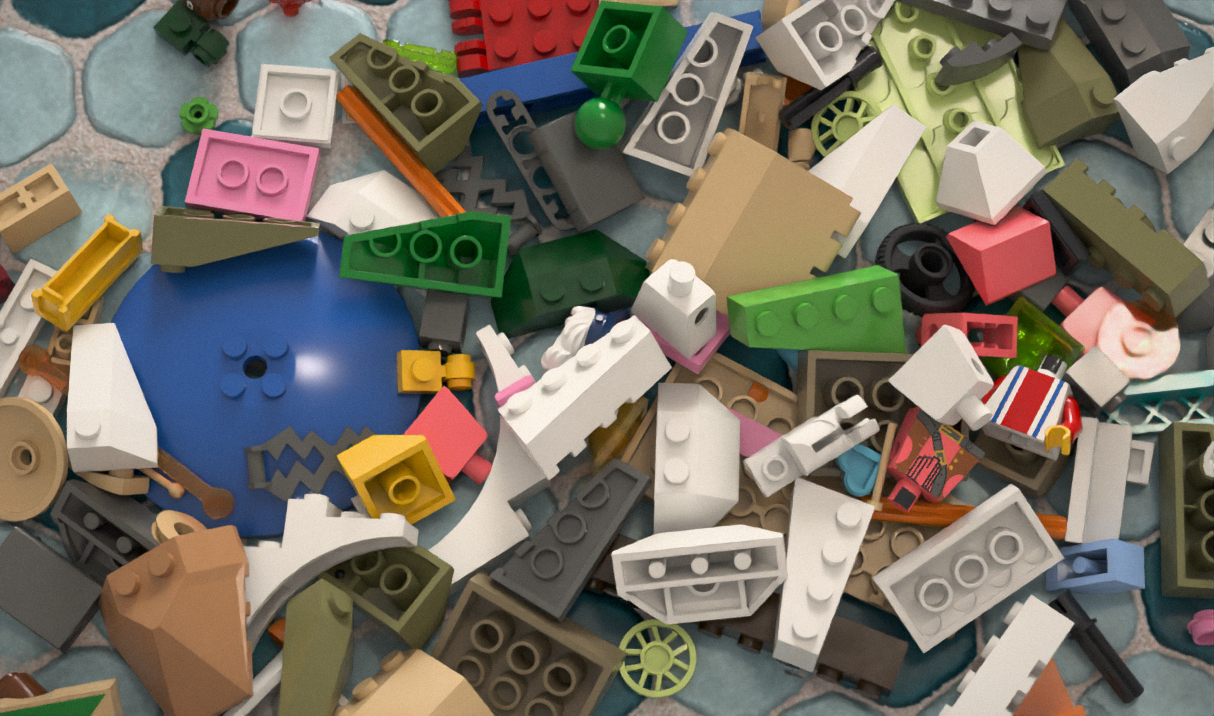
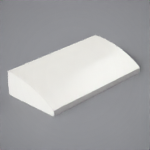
M1011 483L872 577V579L918 647L925 653L1057 564L1064 557L1020 489Z

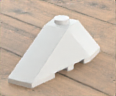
M811 0L755 38L778 72L823 90L852 70L857 62L855 60L861 49L869 43L873 30L878 22L886 16L895 0Z
M1214 47L1206 49L1203 56L1189 61L1184 58L1174 62L1173 68L1161 73L1154 70L1144 74L1114 98L1137 158L1167 174L1198 151L1214 129Z
M894 104L808 170L810 173L853 197L850 206L861 212L847 238L836 231L833 232L831 238L842 244L835 260L847 257L926 129V126Z

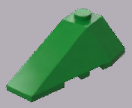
M469 211L343 236L339 277L420 290L467 295L469 297L485 299L502 298L511 216Z

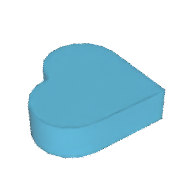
M856 444L853 448L835 458L838 469L843 472L841 481L847 493L854 496H865L874 489L881 455L862 444Z

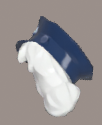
M596 304L594 308L574 307L571 311L573 316L565 320L566 325L557 337L554 345L549 347L541 358L542 368L546 372L553 368H558L576 356L582 347L595 343L611 332V329L617 323L631 318L628 309L625 308L609 314L601 312Z

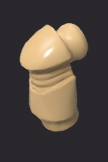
M806 128L790 130L788 132V160L808 171L816 150L812 131Z

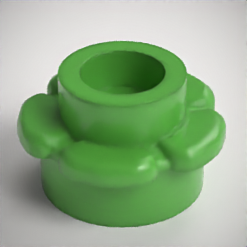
M195 97L190 103H184L180 108L179 117L182 119L181 125L187 132L195 135H201L203 129L212 130L218 118L217 107L212 103L210 104L208 99L204 97ZM200 112L202 113V116L200 118H196L195 114Z

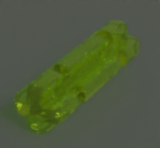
M385 39L382 42L396 49L398 54L415 62L418 59L428 64L430 69L437 68L439 73L451 75L455 71L457 59L455 52L441 49V52L437 53L436 48L410 43L400 46V41Z

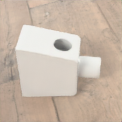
M670 259L644 281L632 306L631 313L683 356L689 359L716 336V295L709 286L695 276V270L692 265L687 262H678L677 260Z
M944 324L888 380L896 389L940 423L953 426L963 418L969 427L975 431L986 425L992 418L993 414L981 399L992 389L993 381L964 333Z

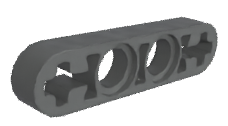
M509 90L494 92L486 104V114L551 225L561 231L574 229L575 225L573 222L567 223L565 219L558 221L555 218L554 214L559 209L554 199L548 205L543 197L557 192L555 187L541 189L534 183V172L538 168L543 167L539 157L536 156V151L534 150L530 154L523 155L518 153L513 147L514 137L521 132L532 133L537 129L535 123L520 98L514 92ZM500 98L505 103L510 101L514 103L515 106L511 109V115L515 122L523 117L527 123L516 126L508 135H505L502 128L509 127L505 116L499 115L496 117L493 113L497 108L496 100Z

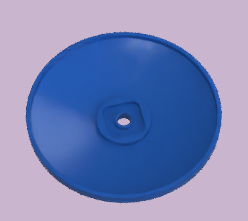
M319 232V236L199 266L185 267V272L182 273L164 272L160 270L161 265L155 264L135 283L125 296L111 323H115L157 427L158 467L152 469L172 483H181L185 489L184 495L181 498L174 499L169 495L165 487L150 478L148 493L143 495L163 511L174 510L185 513L198 520L207 529L228 525L236 526L240 539L255 540L283 537L288 503L263 488L248 489L249 475L247 456L244 453L245 447L261 446L289 426L301 441L312 430L331 446L335 445L346 426H349L357 436L364 426H367L376 435H404L418 418L423 394L398 393L397 352L401 350L421 351L412 317L404 300L393 285L339 277L342 241ZM255 360L265 362L267 370L262 377L252 379L245 375V369L250 362ZM287 444L277 461L267 451H263L266 482H270L277 468L286 478L296 460L314 474L323 457L313 447L307 458L303 460ZM134 469L133 474L148 477L140 470ZM332 471L319 494L329 497V502L341 509L342 512L350 511L355 508L351 499L357 496L352 485L340 473ZM299 481L290 499H304L305 494L315 493Z

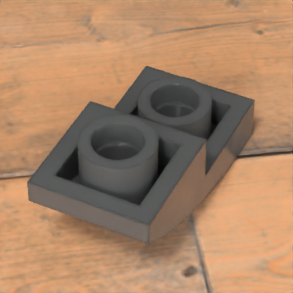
M1010 32L1000 41L995 37L992 38L982 48L975 41L962 50L956 46L940 60L939 63L943 68L934 81L939 86L962 84L984 77L1007 64L1022 42Z

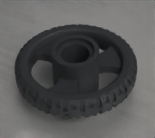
M910 223L895 228L881 242L875 259L876 265L894 273L900 272L899 283L902 309L920 317H923L924 314L958 313L968 304L975 292V286L960 260L950 251L952 246L946 238L949 232L931 224L927 226L926 223ZM906 241L927 242L920 245L912 256L904 254L897 247V245ZM953 263L960 276V289L955 296L947 292L942 284L951 272Z

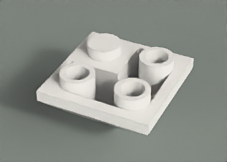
M973 120L947 146L936 204L940 209L996 225L1026 193L1033 189L1034 185L1047 171L1037 159L1002 128Z

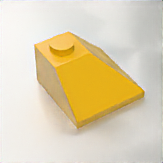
M373 435L336 455L370 519H380V514L394 513L405 516V520L412 525L456 500L424 435Z

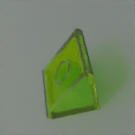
M1020 296L1005 315L1018 317L1016 358L979 359L983 365L998 377L1008 375L1013 367L1019 365L1038 371L1046 355L1055 356L1063 360L1067 364L1068 370L1081 358L1086 347Z

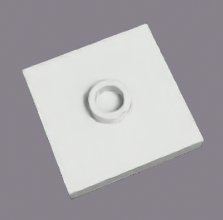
M261 64L251 137L308 147L332 148L338 103L336 98L341 79L340 70Z

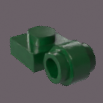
M178 0L153 27L158 36L183 55H186L194 47L191 51L192 55L206 67H210L212 63L218 64L227 54L226 48L230 45L229 41L216 29L212 28L207 32L211 28L209 22L187 8L181 0Z

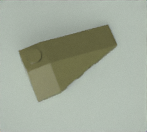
M160 206L154 214L151 264L161 265L160 270L164 272L182 273L185 272V267L199 266L319 236L320 223L281 218H264L263 222H255V217L239 213L223 215L222 219H214V210Z

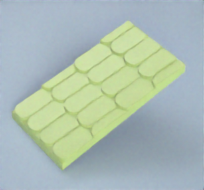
M896 0L894 1L886 16L878 22L871 34L872 38L867 44L877 50L882 58L883 65L858 82V87L854 91L861 92L872 98L881 108L882 112L894 104L926 126V129L895 179L915 223H923L950 212L938 208L936 204L947 146L973 120L1002 128L1045 167L1047 173L1065 166L1056 145L1042 149L1037 147L1022 115L1023 87L1022 82L1018 81L1017 66L1013 58L998 70L977 80L947 86H939L934 81L943 68L939 63L940 60L954 47L957 46L962 50L975 41L982 48L992 38L995 37L1000 41L1003 39L1002 36ZM856 99L857 103L861 106L863 101ZM869 105L865 117L877 116L874 109Z

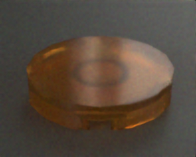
M1136 300L1135 302L1117 304L1104 316L1097 332V346L1131 381L1147 382L1162 376L1174 364L1181 348V337L1179 339L1178 326L1173 316L1163 309L1160 311L1154 310L1145 300Z

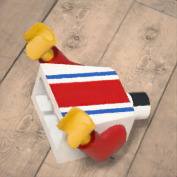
M1046 355L1038 371L1019 365L1013 367L1008 375H1003L995 380L992 389L981 399L993 414L989 422L982 427L984 434L1055 461L1059 456L1060 450L1062 455H1069L1070 445L1082 433L1083 425L1079 402L1073 397L1070 385L1061 380L1067 370V364L1055 356Z

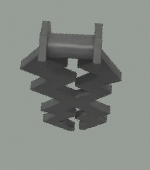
M465 146L464 151L457 156L458 158L453 165V170H440L434 176L439 182H443V187L451 195L465 196L462 208L466 212L474 211L497 215V208H477L481 193L494 192L491 202L492 206L514 205L511 223L525 221L526 223L509 236L507 256L512 259L515 257L516 251L535 235L538 237L542 233V229L538 221L530 214L524 189L507 192V180L482 179L484 156L471 157L472 147ZM458 169H470L468 180H457Z
M289 426L261 446L244 448L249 475L248 489L263 488L288 503V499L291 498L299 481L315 494L320 493L332 471H337L350 483L336 455L344 452L349 444L355 446L376 434L367 426H364L357 436L349 426H346L335 445L331 446L312 430L301 441ZM287 444L303 460L307 458L313 447L323 457L314 474L296 460L286 478L277 468L270 482H266L263 451H267L277 461Z

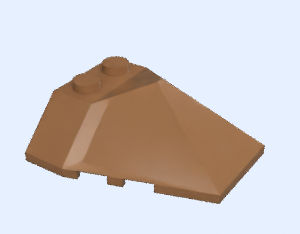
M228 525L174 536L106 576L98 600V606L109 640L166 716H218L253 696L252 643L247 641L246 617L251 616L250 602H247L245 597V577H249V562L236 526Z

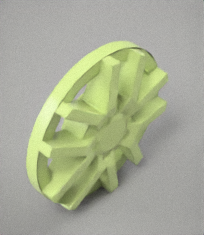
M845 91L813 116L811 131L817 150L826 157L877 117H865L869 105L874 109L877 116L883 113L881 108L872 98L861 92ZM847 99L844 112H841L833 105L839 100ZM855 99L863 101L857 113L852 112ZM828 108L837 115L833 122L822 117ZM820 123L831 128L819 137L818 127ZM835 137L837 141L826 151L822 144Z
M658 619L646 620L632 627L620 643L619 648L627 652V656H640V664L625 666V662H623L619 670L626 684L639 695L653 699L674 695L686 687L694 674L696 667L694 643L688 633L677 624L666 625ZM657 627L671 629L673 632L661 641ZM651 628L655 641L646 644L640 631ZM635 635L642 649H626V647ZM678 635L681 636L685 644L672 651L669 644ZM687 650L690 657L689 666L676 659V657ZM672 666L687 672L681 681L669 672ZM643 671L639 684H636L630 678L629 672ZM648 675L657 676L655 691L643 688ZM663 676L675 684V686L660 691Z

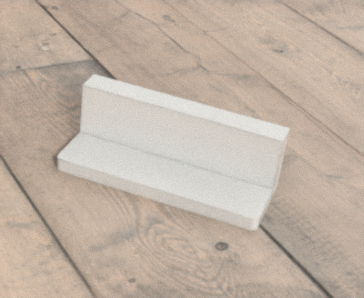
M1081 417L1083 431L1078 436L1065 542L1067 544L1079 545L1113 538L1119 540L1133 429L1127 425L1099 422L1098 418Z

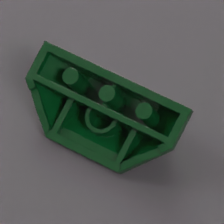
M597 229L518 249L504 275L502 298L491 299L490 301L499 334L503 332L507 339L564 325L565 320L573 316L571 314L572 309L577 306L594 308L596 304L599 310L604 313L632 307L644 281L650 276L649 270L645 268L647 262Z

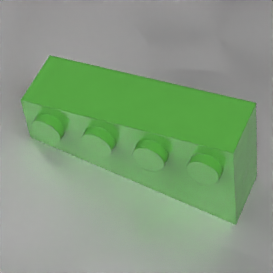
M879 265L726 296L731 337L748 347L906 354L899 275Z

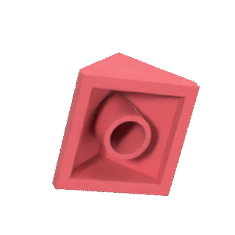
M1015 205L996 225L977 221L948 233L946 236L986 306L1052 278L1057 273L1049 221L1018 205Z

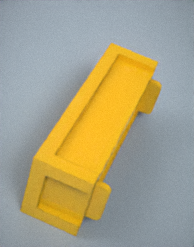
M108 214L104 218V224L40 290L35 289L31 293L34 312L67 332L143 252L141 232L135 228L132 231L116 222L114 216Z

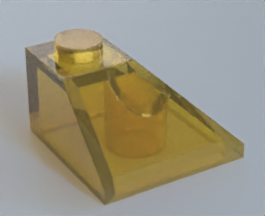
M641 396L634 403L624 402L618 408L617 419L606 429L601 426L597 427L584 439L587 444L586 452L591 479L614 457L618 458L634 437L646 416L648 399Z

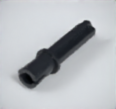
M866 45L855 60L857 62L851 71L823 90L811 87L781 109L779 112L781 123L788 130H794L848 89L854 91L858 87V82L883 65L880 54L874 47Z
M1070 589L1058 596L1057 599L1050 602L1048 606L1074 623L1069 632L1071 634L1068 637L1070 641L1076 640L1122 702L1125 704L1131 703L1142 695L1144 687L1094 624L1097 622V619L1091 620L1071 594Z

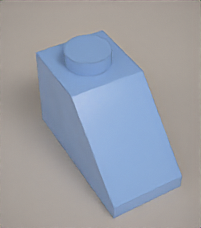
M1114 538L1062 547L1058 549L1064 559L1046 570V591L1050 593H1064L1070 589L1072 593L1113 594L1144 589V547Z

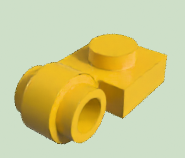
M401 350L397 352L398 393L437 394L442 388V382L448 384L449 390L472 389V382L476 381L475 363L471 362V355L447 356V363L441 365V351Z

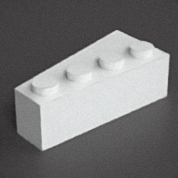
M710 12L671 70L658 102L651 101L619 150L690 177L697 167L702 168L708 154L707 148L716 132L754 26L716 12Z
M634 315L628 320L617 323L611 329V332L595 343L582 347L576 356L560 367L546 372L541 380L525 391L511 396L507 403L497 410L519 445L550 481L560 471L557 464L570 453L576 457L587 447L584 439L600 426L606 429L617 419L618 408L624 402L634 403L672 367L651 331Z
M795 477L790 496L785 540L788 578L781 584L773 657L813 673L870 524L875 506L799 477Z
M1030 595L1024 605L1016 601L1003 621L1009 625L1000 639L995 635L992 636L980 654L985 659L977 673L971 669L956 690L961 693L959 699L953 707L946 704L938 716H1013L1070 632L1074 623L1033 595Z

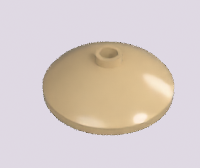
M23 397L0 398V519L7 521L28 520L46 512L60 496L68 473L67 445L59 424L43 406Z

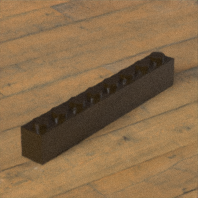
M618 534L584 589L597 594H603L604 590L617 594L612 552L635 543L637 540ZM773 592L751 616L691 623L698 625L697 630L706 636L720 639L723 634L738 640L736 645L746 651L760 654L762 649L773 653L780 594ZM619 596L618 600L623 604L640 609L631 601H626ZM834 615L814 668L817 670L816 676L834 684H840V681L844 680L857 685L856 691L873 699H880L881 695L889 697L909 643ZM776 659V661H778L779 663H781V664H783V665H785V666H788V667H791V668H795V669H800V668L797 667V666H794V665L789 664V663H787V662H784V661H781V660H779V659Z

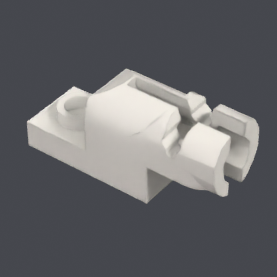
M854 395L848 400L839 403L819 417L810 418L743 460L764 497H769L794 481L795 477L809 475L827 462L853 448L856 444L861 443L880 431L876 420H869L868 418L863 419L846 430L840 427L839 423L842 419L850 418L868 407L859 395Z

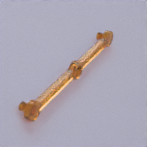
M37 345L25 347L19 355L18 363L20 369L27 375L41 376L68 397L70 377L51 363L49 352ZM157 445L158 468L201 500L203 510L207 516L213 519H224L232 514L235 508V499L230 491L224 488H212Z

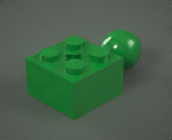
M610 1L600 2L570 70L595 94L601 95L600 98H594L585 102L575 116L574 127L579 140L587 147L605 150L615 146L622 139L626 131V117L620 107L623 98L658 102L688 32L664 7Z

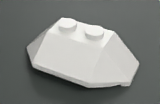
M385 170L330 185L307 215L308 220L320 223V228L342 242L343 236L440 218L419 192ZM414 289L426 297L427 290Z
M658 383L654 534L715 527L739 501L740 420L700 384Z
M746 525L657 533L612 552L617 595L626 601H631L641 610L666 625L751 616L769 598L774 590L788 578L783 534Z

